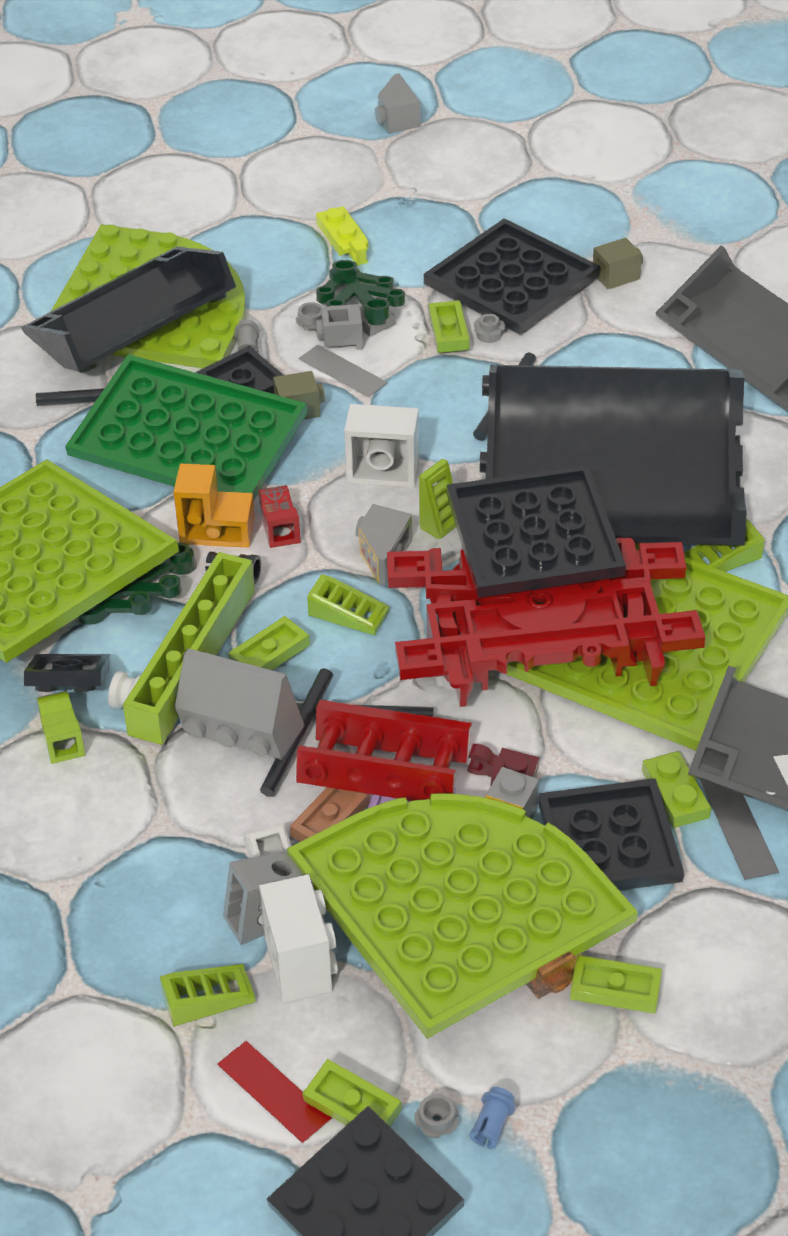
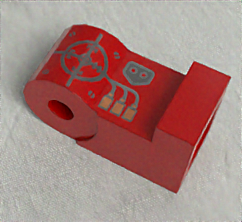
M287 485L259 489L258 495L263 517L262 522L269 547L274 548L301 543L299 515L297 509L293 507ZM278 527H287L291 530L285 536L273 534V530Z

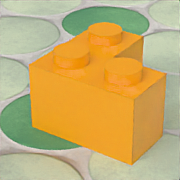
M180 464L173 492L179 543L249 548L255 521L253 493L218 492L215 465Z

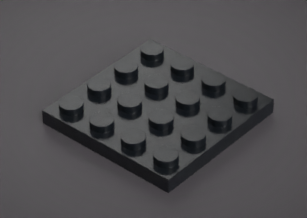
M504 218L425 272L424 284L455 301L460 300L461 304L482 315H496L499 321L502 320L505 323L506 328L520 335L599 277L600 266Z
M589 465L447 484V498L478 598L625 576L626 565Z

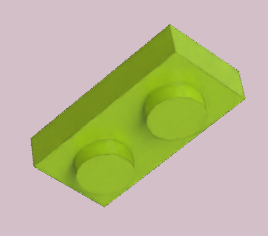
M460 300L428 303L429 318L437 353L469 350L470 339Z
M284 616L228 652V656L231 660L273 670L310 646L309 634Z
M679 751L642 761V773L645 778H656L668 820L673 828L708 819L711 813V807L696 780L688 775L689 768Z
M577 955L570 1000L656 1014L662 969Z
M328 1058L302 1093L306 1103L345 1126L367 1106L389 1126L393 1124L403 1109L401 1100Z

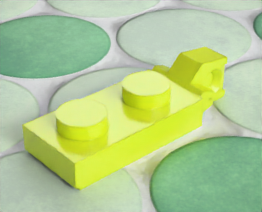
M344 206L333 207L316 213L318 227L339 256L348 254L357 263V266L368 263L366 251H368L369 243L367 237Z

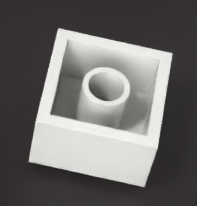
M350 404L344 429L346 483L415 488L419 465V408Z
M309 874L259 885L264 938L282 1003L332 992L331 975L338 973L333 951L336 948V940L332 924H325L323 915L326 914V907L321 889L314 891Z

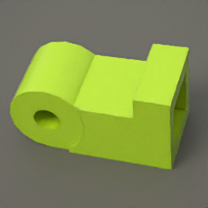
M63 691L37 697L42 731L51 764L85 756L81 729L75 717L68 692ZM68 738L75 741L70 748L65 750L53 747L56 741Z

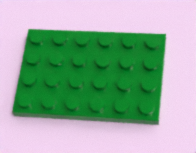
M128 354L65 448L68 456L174 487L180 464L215 465L218 492L253 493L254 501L258 495V490L265 484L308 411L306 403Z

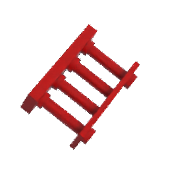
M320 700L316 707L315 740L320 742L317 748L298 746L296 783L397 799L406 797V800L409 801L430 799V794H454L456 770L449 769L451 761L467 764L470 753L472 723ZM336 743L358 747L355 754L333 751ZM374 749L396 753L394 760L372 757L371 755ZM412 755L435 759L433 766L410 763Z

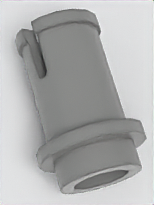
M249 319L240 321L234 330L235 337L238 339V351L250 346L258 353L257 338L260 335L259 326Z

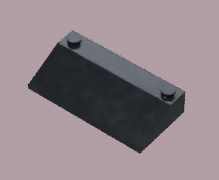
M176 246L21 328L25 335L62 367L84 373L95 368L97 361L208 302L213 303L224 299L227 296L226 292L236 288V284L224 252Z

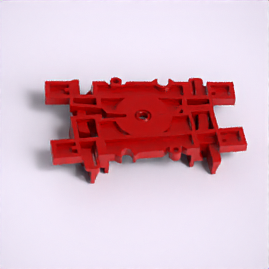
M616 538L626 565L625 576L481 598L477 597L463 549L460 550L459 563L453 570L442 571L441 548H432L427 551L387 552L388 588L425 587L426 599H430L431 603L426 604L427 639L395 642V654L400 680L444 676L450 686L456 689L459 707H466L467 700L473 689V683L480 682L482 691L488 690V671L497 670L507 674V664L509 662H521L525 667L524 671L528 672L533 666L573 662L579 656H582V663L585 666L594 667L599 665L601 654L611 658L615 676H622V667L637 666V662L642 661L649 686H657V681L665 667V659L662 652L699 649L705 646L706 637L697 610L659 614L651 587V579L685 578L686 562L682 542L639 543V550H636L633 539ZM535 602H544V604H536Z

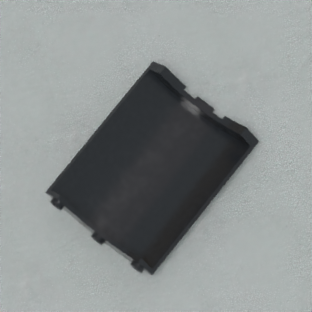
M490 365L489 375L482 376V396H489L487 452H480V473H486V479L589 465L615 538H631L635 543L682 542V544L745 545L747 509L744 487H740V476H743V445H740V435H736V426L743 425L745 380L742 369Z

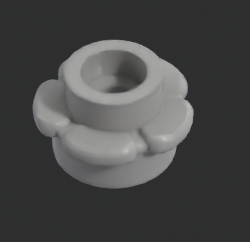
M314 302L302 304L298 309V317H296L297 325L307 331H316V320H322V306Z
M494 314L482 315L474 322L476 336L485 343L496 342L502 337L505 323L502 320L499 321V318Z
M433 1094L424 1098L414 1117L416 1125L422 1128L423 1134L431 1138H439L444 1134L450 1135L456 1130L459 1123L456 1118L458 1116L457 1107L451 1099L441 1094ZM433 1117H441V1120L435 1121Z

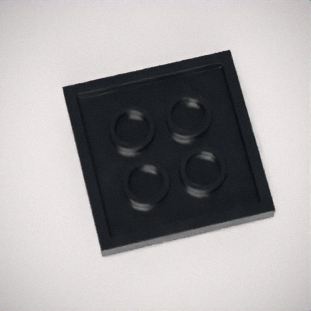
M656 778L538 793V806L543 825L545 826L547 823H550L571 838L593 860L618 890L683 882L684 869Z
M369 1106L361 1111L266 1198L268 1206L297 1236H433L465 1206L464 1198Z

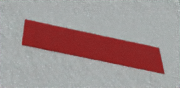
M247 1041L243 1042L217 1063L222 1070L301 1143H304L332 1119L327 1114L306 1103L302 1095L303 1091Z

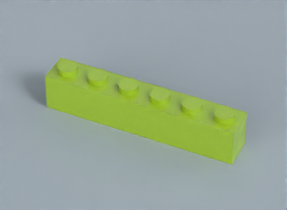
M218 552L123 703L128 736L159 745L164 744L179 719L175 704L184 653L189 648L212 655L218 654L255 592L252 560Z

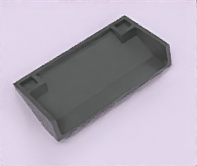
M721 245L655 314L727 369H742L746 383L788 413V303L739 270L733 264L726 248Z
M728 665L688 775L788 811V785L773 757L788 755V698L738 681L735 678L736 668ZM766 791H767V792H772V793H775V794H774V795H770V794H767Z

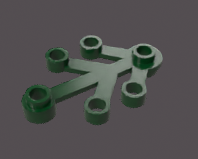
M351 260L335 261L332 264V269L329 271L330 280L316 289V301L326 304V306L346 305L355 296L364 307V317L371 325L385 324L390 317V306L400 307L405 304V291L394 289V278L362 273L357 268V263ZM340 286H346V288H344L335 297V290H337ZM371 295H373V296H378V297H383V298H386V299L373 298Z
M177 543L179 552L78 617L79 620L84 624H96L104 620L107 613L144 615L152 609L150 596H163L165 598L179 596L182 592L180 578L176 575L163 576L159 583L147 582L167 571H170L172 574L183 575L194 570L196 561L193 549L186 543ZM122 596H129L128 600L118 599Z

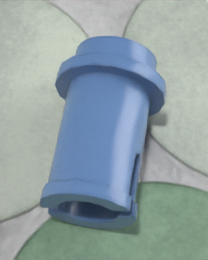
M491 1087L489 1092H485L482 1095L481 1102L483 1107L469 1134L473 1142L484 1147L486 1139H489L487 1148L492 1149L497 1146L498 1138L507 1117L512 1116L516 1110L514 1104L515 1097L511 1092L501 1087Z

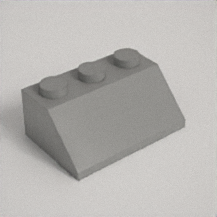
M189 648L184 653L175 709L185 732L195 738H207L220 742L227 747L235 746L252 751L259 756L267 755L282 760L305 726L287 675Z

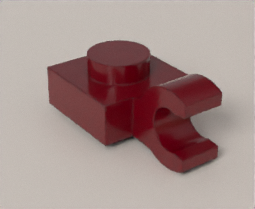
M473 744L468 758L471 760L467 771L474 775L490 776L491 785L501 767L535 778L540 757L502 748L499 756H497L487 746Z

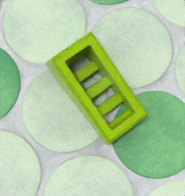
M443 458L419 475L420 529L436 539H442L456 528L447 498V484H453L449 463Z
M746 518L745 545L698 544L684 552V557L726 572L761 559L764 538ZM706 557L710 563L706 564L702 558Z
M324 574L320 575L307 597L308 616L374 636L390 612V606ZM352 608H357L355 612L351 611ZM366 612L371 613L368 619L364 618Z
M243 964L181 971L159 976L162 995L173 1027L256 1002ZM236 980L240 991L231 992L228 982ZM220 985L222 993L214 994L212 987ZM204 990L205 996H197L196 991ZM188 995V998L180 999V996Z

